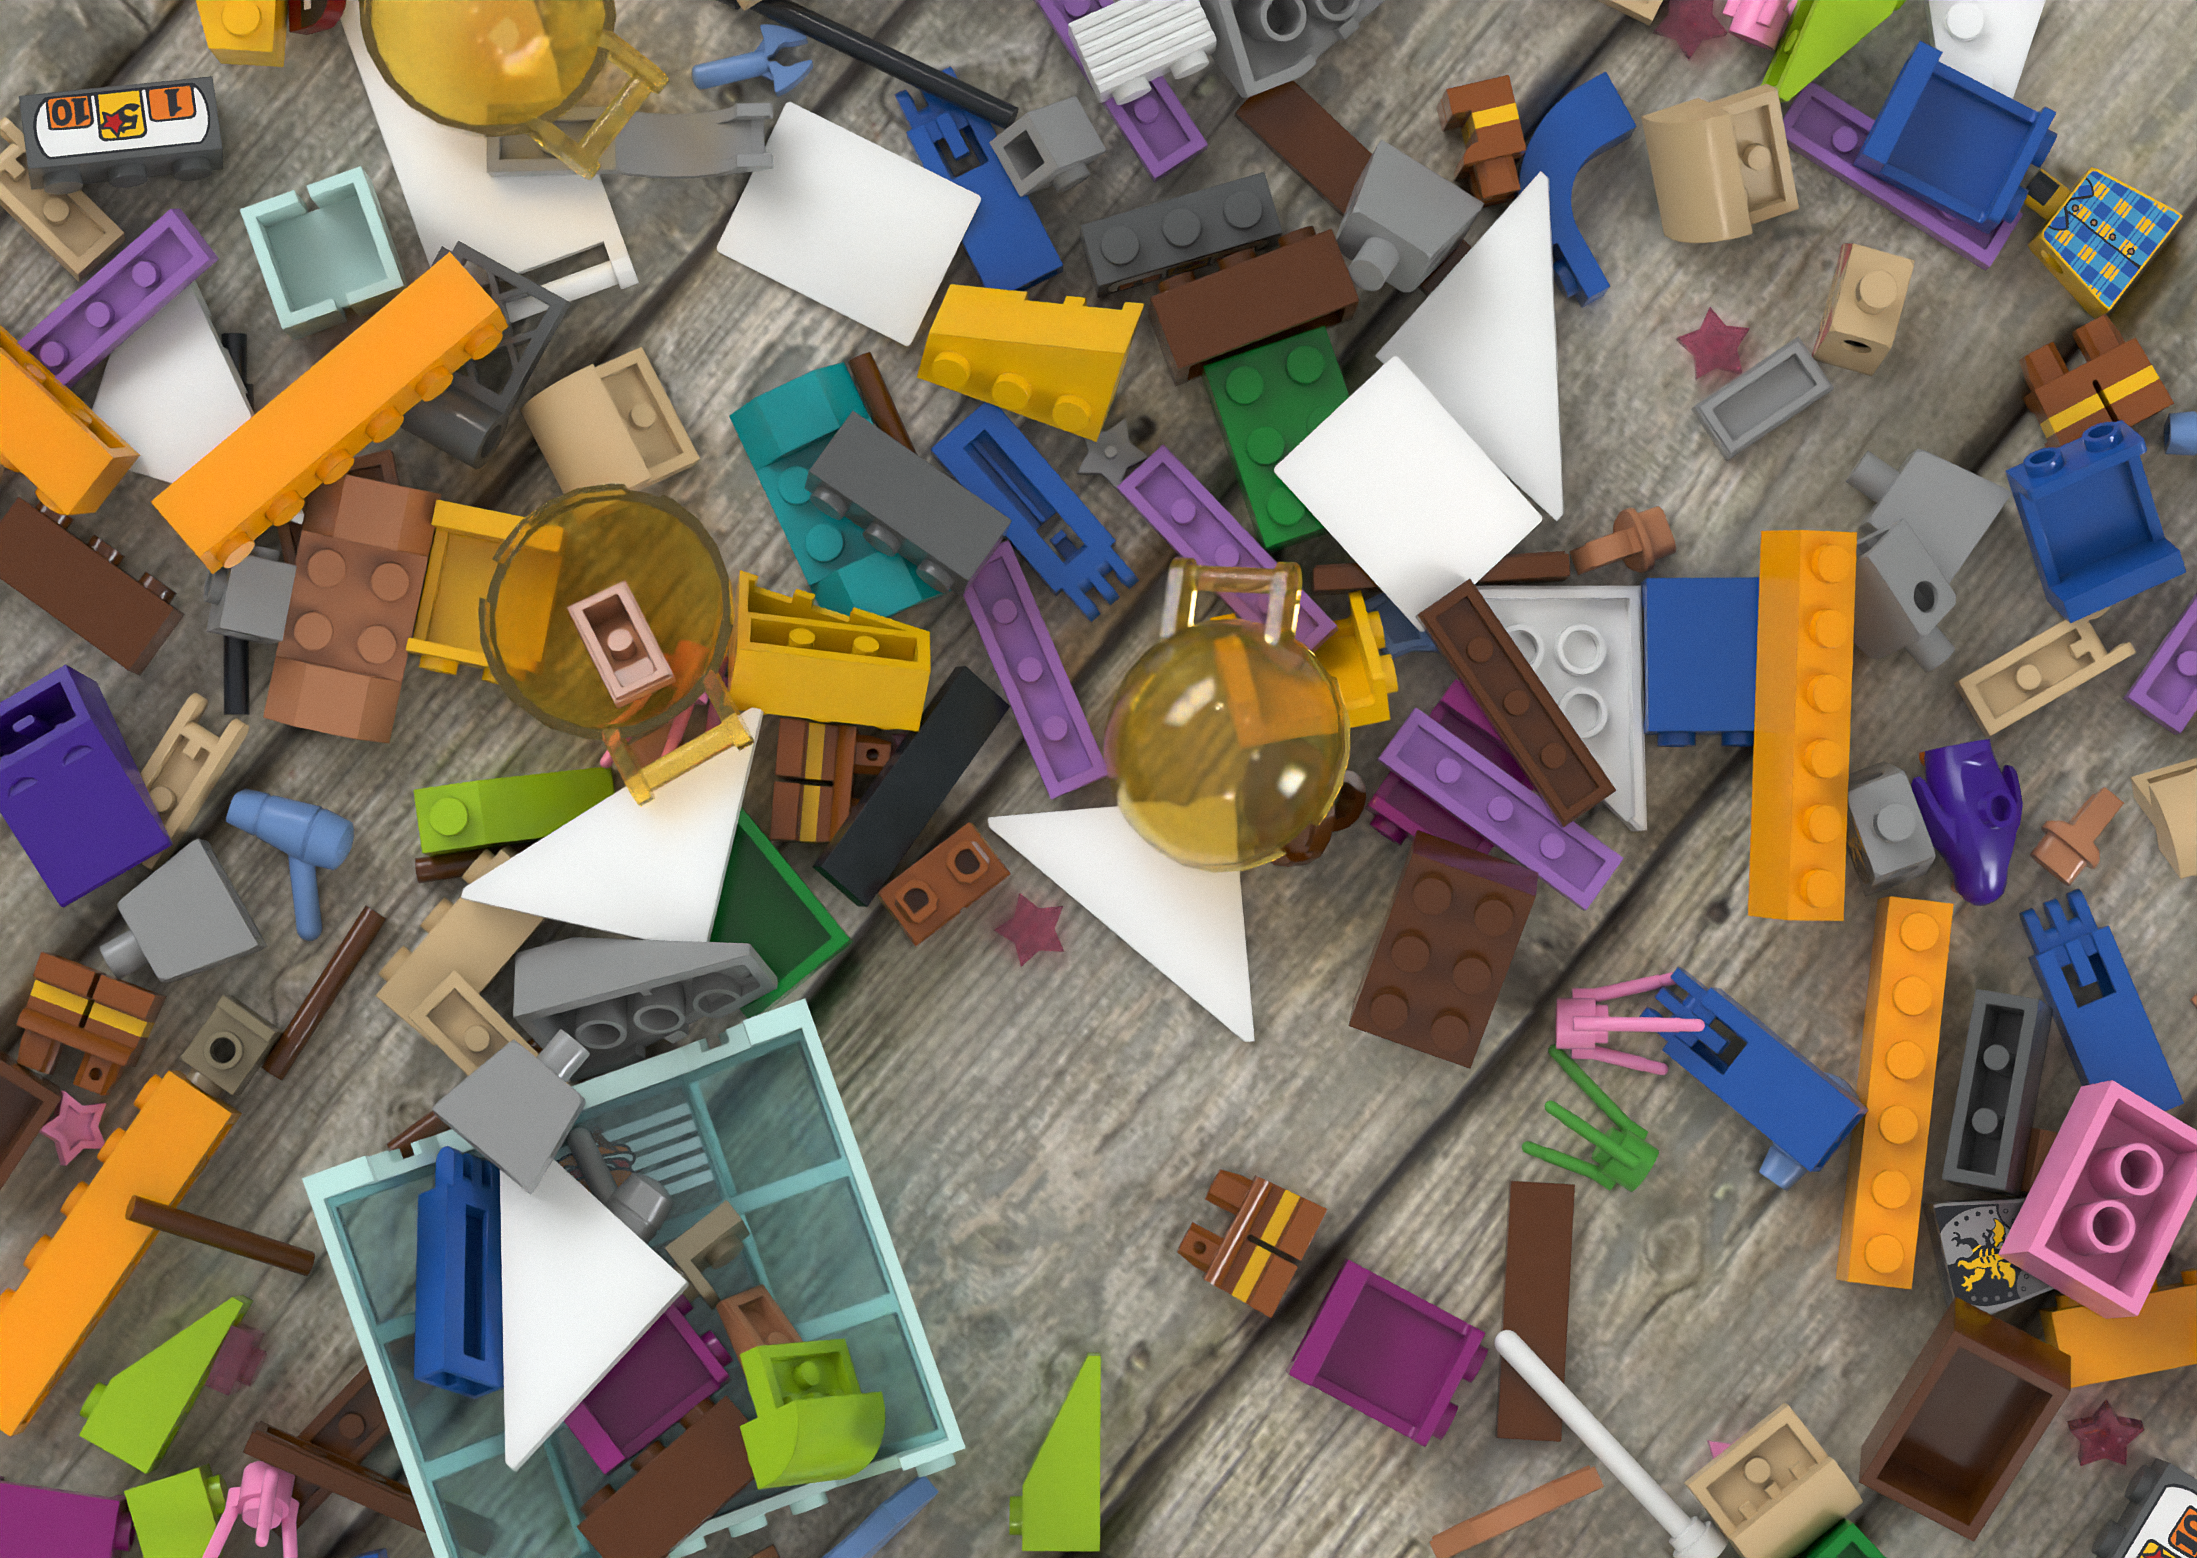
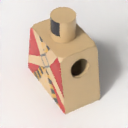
M1843 243L1812 353L1814 360L1873 376L1892 347L1915 260L1858 244ZM1844 341H1857L1867 345V347H1856Z

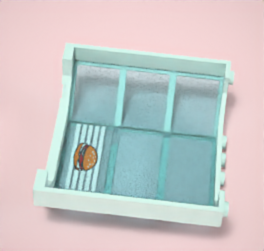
M805 998L743 1020V1023L726 1029L725 1032L718 1034L721 1046L709 1049L706 1038L571 1086L584 1097L586 1104L570 1131L581 1127L591 1133L616 1185L619 1187L632 1173L647 1175L660 1182L674 1202L660 1230H657L656 1235L647 1244L673 1268L676 1264L665 1250V1247L727 1200L741 1217L751 1234L742 1241L744 1248L732 1261L719 1269H713L709 1266L701 1273L722 1301L763 1284L804 1342L845 1338L861 1393L882 1391L884 1398L885 1429L882 1442L875 1457L862 1471L847 1479L758 1489L754 1479L671 1552L669 1558H681L706 1548L704 1536L727 1527L731 1538L760 1529L768 1525L765 1513L789 1505L792 1515L822 1506L829 1502L825 1491L898 1468L905 1471L915 1467L919 1477L936 1473L955 1465L953 1453L966 1448ZM451 1129L411 1143L414 1156L405 1159L402 1157L400 1148L392 1151L387 1150L372 1156H363L302 1178L434 1557L603 1558L577 1528L586 1519L579 1509L608 1483L617 1492L634 1477L636 1473L629 1465L649 1446L607 1477L563 1421L515 1472L505 1463L504 1388L473 1399L414 1379L418 1194L435 1188L436 1157L445 1146L458 1149L462 1154L468 1153L479 1157L481 1161L489 1160ZM566 1137L554 1160L591 1193L568 1147ZM699 1296L690 1303L694 1309L685 1315L684 1318L699 1337L708 1330H711L733 1359L731 1363L724 1367L732 1381L710 1398L717 1404L727 1395L750 1422L758 1418L748 1390L747 1379L717 1308L715 1307L711 1310L702 1297ZM678 1422L654 1442L660 1440L667 1448L686 1430Z

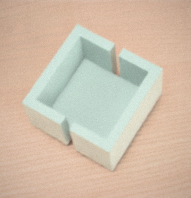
M361 166L306 185L311 199L320 209L308 212L306 203L295 190L240 209L282 330L293 340L347 322L344 312L346 308L351 307L359 317L378 311L409 286L372 180Z

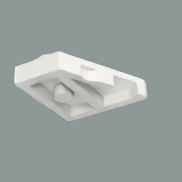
M1924 0L1930 46L1943 52L1939 62L2013 99L2046 0Z

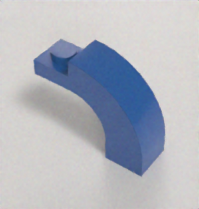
M1606 71L1569 92L1543 118L1536 128L1526 148V152L1522 156L1517 170L1521 190L1514 194L1513 199L1514 201L1540 171L1549 178L1552 251L1555 260L1553 263L1554 281L1565 298L1575 295L1581 308L1603 297L1610 288V284L1575 223L1571 207L1573 182L1577 173L1584 165L1598 155L1628 140L1637 127Z

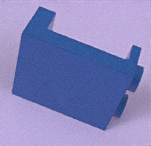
M1919 41L1909 53L1852 165L1989 234L2000 224L2001 220L2011 224L2020 211L2029 192L2028 189L2020 186L2028 167L2032 164L2040 168L2058 134L2048 129L2056 112L2046 106L2040 111H2035L1939 62L1943 52Z
M2123 420L2093 425L2083 432L2081 438L2058 448L2048 447L2030 453L2023 463L2005 471L2046 600L2069 623H2073L2186 573L2180 550L2164 536L2140 455L2147 452L2145 440Z
M1759 577L1646 578L1639 584L1641 586L1642 609H1644V734L1657 735L1658 747L1696 746V735H1721V746L1724 747L1754 746Z

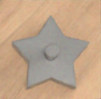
M1126 418L1106 432L1101 431L1097 442L1084 438L1088 453L1077 474L1102 475L1118 491L1117 486L1123 482L1126 470L1145 461L1149 457L1129 442Z

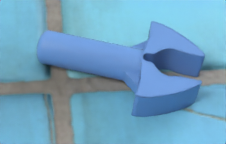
M771 24L760 25L763 40L754 52L694 65L692 68L693 83L697 89L703 90L761 76L774 83L777 97L782 96L796 87L813 68L812 60H807L791 66H782L777 61L770 62V60L776 58L779 50L785 47L808 44L807 37L786 27Z

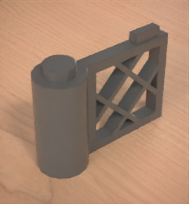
M458 241L453 251L442 246L431 267L450 252L463 267L469 261L486 271L493 295L491 298L500 307L509 326L503 331L504 339L488 355L508 350L513 372L499 395L481 385L475 360L471 358L465 363L468 377L455 371L452 374L453 380L448 388L433 400L425 402L422 399L403 415L404 421L400 427L472 468L480 469L489 461L498 448L505 434L510 412L571 303ZM499 278L517 289L503 293ZM532 296L549 305L537 329L514 336L506 303ZM529 343L520 358L517 346Z

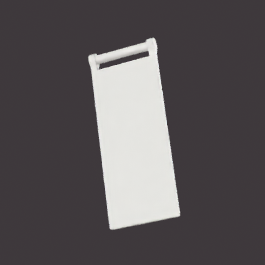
M346 0L345 10L340 20L430 267L442 246L453 251L458 241L518 274L526 273L605 244L609 261L541 286L570 302L619 284L621 289L639 283L600 174L491 177L487 173L486 109L575 107L536 0ZM467 261L464 268L482 288L490 286L486 271ZM532 296L506 303L511 323L543 312L549 308V305Z

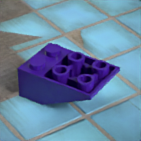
M65 664L0 702V813L61 907H66L173 845L96 681Z

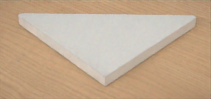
M1540 171L1375 356L1383 364L1393 356H1398L1495 465L1550 516L1558 521L1565 513L1563 501L1557 337L1554 309L1549 178Z
M195 280L110 353L92 411L140 454L128 471L170 484L175 482L255 415L246 397L248 392L228 349L223 347L210 319L212 315ZM302 509L290 521L302 524L305 516Z
M1476 586L1617 790L1602 800V802L1631 831L1647 830L1641 586Z
M753 707L469 884L463 888L461 898L640 940L710 942L764 712Z
M1233 796L988 817L989 828L1092 913L1193 1000L1223 1023L1242 1041H1255Z
M554 1159L531 1195L500 1170L505 1463L515 1472L689 1286V1283Z

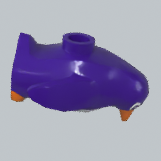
M1990 739L1920 752L1919 760L1925 766V780L1920 776L1915 777L1912 780L1911 788L1932 845L1943 857L1953 874L1954 880L1951 883V890L1957 893L1962 900L1975 906L1991 904L2004 894L2007 885L2008 867L2016 840V832L2021 822L2023 802L2018 774L2013 766L2005 765L2001 772L1991 747Z

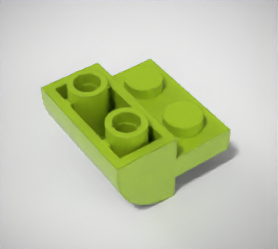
M845 1338L761 1345L740 1354L748 1390L758 1418L741 1425L740 1430L758 1489L847 1479L862 1471L872 1461L880 1447L885 1429L884 1398L882 1391L861 1393Z

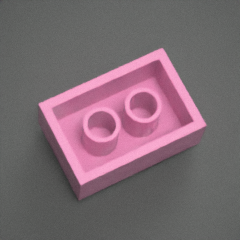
M2113 1080L2081 1086L1998 1255L2105 1319L2138 1316L2197 1195V1130Z

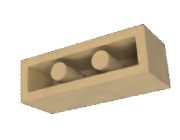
M509 845L501 849L496 856L488 849H485L464 873L462 878L468 884H471L518 853ZM444 897L421 923L420 927L429 934L418 947L411 952L403 945L379 972L378 975L387 983L375 996L435 1046L436 1044L408 1015L454 970L481 995L547 918L472 902L461 897L453 904Z

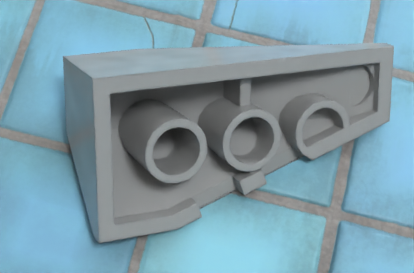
M1199 0L1217 40L1216 50L1210 55L1242 98L1251 97L1302 77L1317 64L1316 59L1338 40L1347 39L1360 27L1358 23L1385 1Z
M572 937L565 940L549 941L542 946L515 954L513 1017L542 1049L562 1029L590 1053L589 1057L570 1078L571 1082L615 1071L645 1059L646 1047L663 1038L671 1043L683 1039L689 1035V1024L704 1016L722 1018L777 989V976L749 943Z

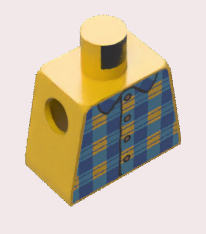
M2093 167L2087 170L2070 190L2042 168L2038 170L2025 186L2029 192L2024 204L2046 220L2028 243L2029 249L2088 314L2095 319L2110 311L2183 217L2171 207Z

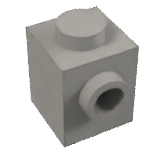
M1076 96L1027 112L989 142L1020 197L1054 186L1057 193H1062L1075 187L1091 175L1086 166L1107 151Z
M255 545L251 553L237 565L231 568H224L223 566L214 574L208 571L203 599L204 602L212 604L206 632L265 645L281 642L283 640L297 566L278 562L279 551Z

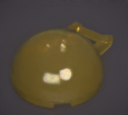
M358 0L361 31L370 58L387 87L411 111L440 128L473 137H508L526 133L569 168L588 180H592L602 167L598 159L651 92L660 94L669 83V78L657 65L614 33L616 22L614 0ZM606 59H608L628 74L630 78L579 143H577L552 124V122L566 114L589 92Z
M610 483L577 488L548 500L517 524L499 546L492 559L498 565L489 586L487 599L480 598L478 608L480 643L489 669L512 702L550 729L584 739L603 740L629 792L640 807L656 799L654 795L655 790L731 747L736 746L741 751L755 743L719 674L730 646L735 618L733 589L719 548L698 518L664 494L660 498L649 493L628 490L625 484ZM626 580L675 676L676 682L617 709L574 626L567 607ZM706 692L722 723L641 768L626 738L638 736L669 723L692 706Z
M1175 557L1170 564L1159 642L1145 651L1126 672L1111 700L1104 727V765L1111 794L1125 820L1143 841L1157 852L1185 867L1213 873L1245 871L1287 854L1282 847L1296 838L1310 823L1317 827L1319 826L1342 787L1350 756V719L1337 678L1327 672L1307 645L1295 639L1302 591V571L1297 562H1278L1273 569L1197 565L1194 558ZM1197 591L1270 594L1266 624L1238 618L1203 621L1193 624Z

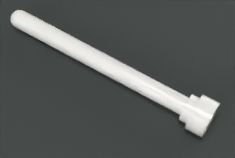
M1503 1330L1497 1334L1494 1344L1502 1357L1671 1535L1669 1543L1675 1548L1674 1558H1717L1728 1544V1540L1711 1521L1703 1523L1697 1516L1690 1518L1515 1332Z

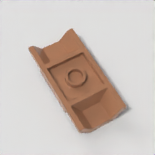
M345 474L332 484L325 485L322 483L309 494L295 560L297 568L283 640L278 642L263 718L294 727L352 739L390 743L408 657L406 645L408 638H412L435 528L431 523L436 500H441L442 494Z

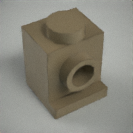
M222 995L215 1005L217 1007L180 1057L181 1060L192 1067L186 1078L215 1098H218L223 1090L231 1095H241L284 1032L234 996ZM222 1038L230 1039L236 1049L233 1059L227 1063L220 1062L214 1054L215 1044Z

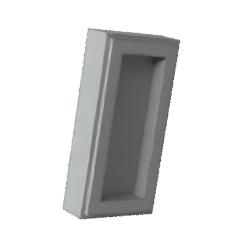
M1798 336L1695 405L1691 410L1725 460L1728 461L1831 392L1834 387Z

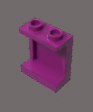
M1455 679L1433 708L1429 717L1529 790L1533 791V786L1462 683ZM1392 771L1388 773L1364 808L1375 816L1369 825L1398 846H1401L1406 838L1413 842L1416 831L1420 830L1485 854H1489L1494 847Z
M1345 1258L1285 1371L1288 1375L1321 1390L1407 1436L1421 1446L1426 1447L1431 1436L1442 1440L1459 1407L1450 1402L1461 1379L1472 1383L1489 1349L1480 1345L1485 1335V1332Z
M683 1294L672 1303L564 1420L565 1424L607 1477L676 1425L707 1396L712 1397L732 1381L724 1370V1367L733 1361L732 1357L711 1330H708L701 1337L694 1331L684 1318L694 1308Z
M0 1476V1558H121L122 1551H131L136 1530L124 1495L108 1497L4 1481V1476Z

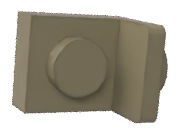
M727 1200L665 1247V1250L676 1264L673 1269L689 1283V1286L682 1294L689 1303L701 1296L711 1310L721 1300L701 1273L709 1266L713 1269H719L732 1261L743 1250L744 1244L742 1241L751 1234L741 1217Z

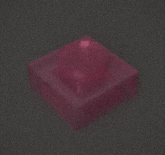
M244 1323L232 1325L205 1386L228 1396L239 1392L242 1384L251 1387L256 1381L267 1356V1352L259 1348L265 1333Z

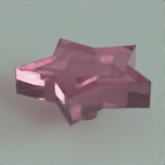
M1668 0L1669 15L1659 24L1653 34L1675 39L1689 61L1701 41L1726 36L1728 32L1712 14L1714 0Z
M1709 307L1698 330L1677 337L1676 341L1694 356L1695 380L1715 369L1741 375L1742 369L1737 348L1750 328L1726 326L1713 309Z
M1019 893L1014 917L993 931L1015 943L1022 967L1039 951L1064 952L1055 931L1063 906L1038 908Z
M2107 1399L2092 1416L2067 1421L2069 1430L2080 1441L2078 1452L2080 1466L2104 1458L2126 1465L2127 1445L2145 1430L2142 1420L2118 1416Z

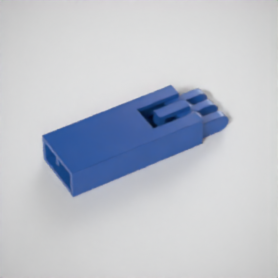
M951 66L942 70V72L957 78ZM906 89L894 94L911 130L906 132L907 140L921 167L981 197V202L960 244L982 287L1024 292L1062 273L1063 263L1028 195L1019 196L989 143L997 137L991 123L920 90V93L927 106L918 111L912 96ZM963 130L980 166L955 178L938 141L945 138L952 156L957 162L970 155V151L959 132Z
M984 402L930 449L931 455L954 481L1012 520L1005 539L1009 540L1015 551L1055 596H1058L1063 591L1090 622L1094 621L1101 614L1096 604L1085 595L1090 589L1094 588L1110 606L1120 598L1118 593L1106 581L1105 576L1113 571L1117 579L1129 589L1139 581L1132 570L1112 549L1116 545V540L999 407ZM1056 513L1060 515L1084 543V545L1077 549L1062 529L1050 539V543L1064 557V562L1061 561L1036 532L1038 528Z
M2078 888L2066 893L2068 905L2074 916L2070 920L2066 919L2062 907L2056 898L2043 903L2045 915L2051 928L2043 930L2040 919L2033 908L2020 912L2021 923L2035 953L2029 956L2028 960L2047 1004L2053 1008V1019L2081 1085L2085 1086L2113 1080L2163 1111H2168L2184 1104L2109 926L2097 927L2082 891ZM2072 963L2078 977L2076 980L2078 986L2084 987L2097 982L2103 997L2077 1007L2061 968Z
M1678 966L1670 977L1680 988L1689 993L1687 997L1682 1000L1672 991L1662 986L1655 995V998L1673 1013L1670 1018L1701 1019L1705 1023V1028L1700 1032H1657L1668 1041L1662 1051L1808 1171L1820 1172L1869 1109L1721 988L1710 987L1708 989L1689 972ZM1648 1006L1639 1016L1664 1018L1658 1011ZM1715 1019L1719 1020L1747 1043L1731 1065L1716 1055L1722 1054L1731 1041L1710 1027Z
M445 1146L436 1157L435 1188L418 1194L414 1379L476 1399L504 1388L500 1169L490 1161H481L479 1157L468 1153L462 1154L458 1149Z

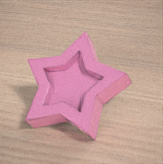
M60 1091L62 1098L55 1107L54 1115L47 1119L39 1133L54 1141L60 1165L66 1166L83 1149H101L105 1142L98 1125L106 1103L81 1105L67 1092Z

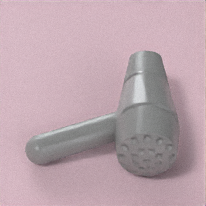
M581 1127L570 1131L567 1136L568 1147L592 1195L640 1239L648 1244L656 1235L657 1230H660L674 1205L668 1191L657 1180L639 1173H632L618 1187L591 1133Z

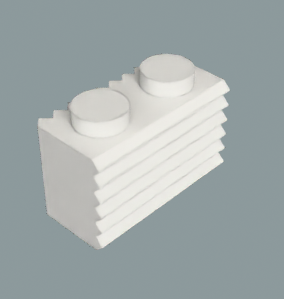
M1120 0L1068 24V35L1099 103L1105 102L1114 97L1117 105L1136 100L1151 91L1152 88L1149 81L1164 76L1171 71L1175 79L1192 75L1209 65L1210 62L1207 56L1215 52L1217 44L1215 34L1199 0Z

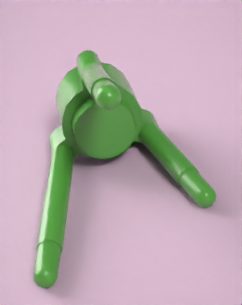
M1556 1044L1550 1045L1548 1048L1550 1056L1617 1125L1621 1132L1611 1127L1603 1134L1571 1111L1550 1100L1545 1103V1110L1596 1146L1591 1159L1599 1163V1166L1530 1141L1522 1144L1523 1152L1591 1178L1609 1191L1618 1183L1628 1191L1633 1192L1650 1172L1658 1157L1659 1150L1644 1141L1648 1134L1647 1130L1630 1120L1562 1049H1556Z

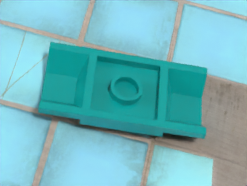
M842 362L812 370L765 392L729 415L812 593L815 594L818 605L850 616V612L855 607L890 618L917 604L944 596L952 592V590L949 589L947 593H942L930 587L917 575L916 565L899 553L891 557L875 549L863 537L864 529L845 516L841 520H836L826 515L811 502L810 496L812 493L804 489L810 468L852 411L873 424L846 365Z

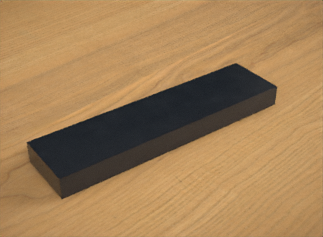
M955 667L922 713L919 732L909 731L812 867L856 906L868 907L1008 711L1010 705L968 667Z

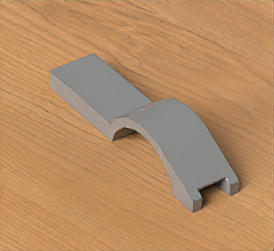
M737 103L731 108L688 114L646 113L626 110L616 106L486 109L487 173L491 177L621 174L646 178L689 179L773 169L772 153H765L764 120L773 118L772 103Z

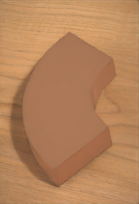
M1588 1465L1469 1518L1433 1536V1540L1429 1543L1436 1558H1451L1603 1488L1604 1485L1595 1466L1590 1468Z

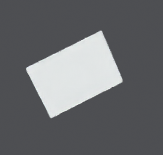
M787 102L765 146V153H772L773 169L754 171L717 245V251L905 346L911 345L981 202V197L792 102Z
M1398 356L1390 358L1274 468L1276 475L1420 632L1425 630L1415 617L1417 614L1468 579H1471L1475 585L1542 521L1540 513Z

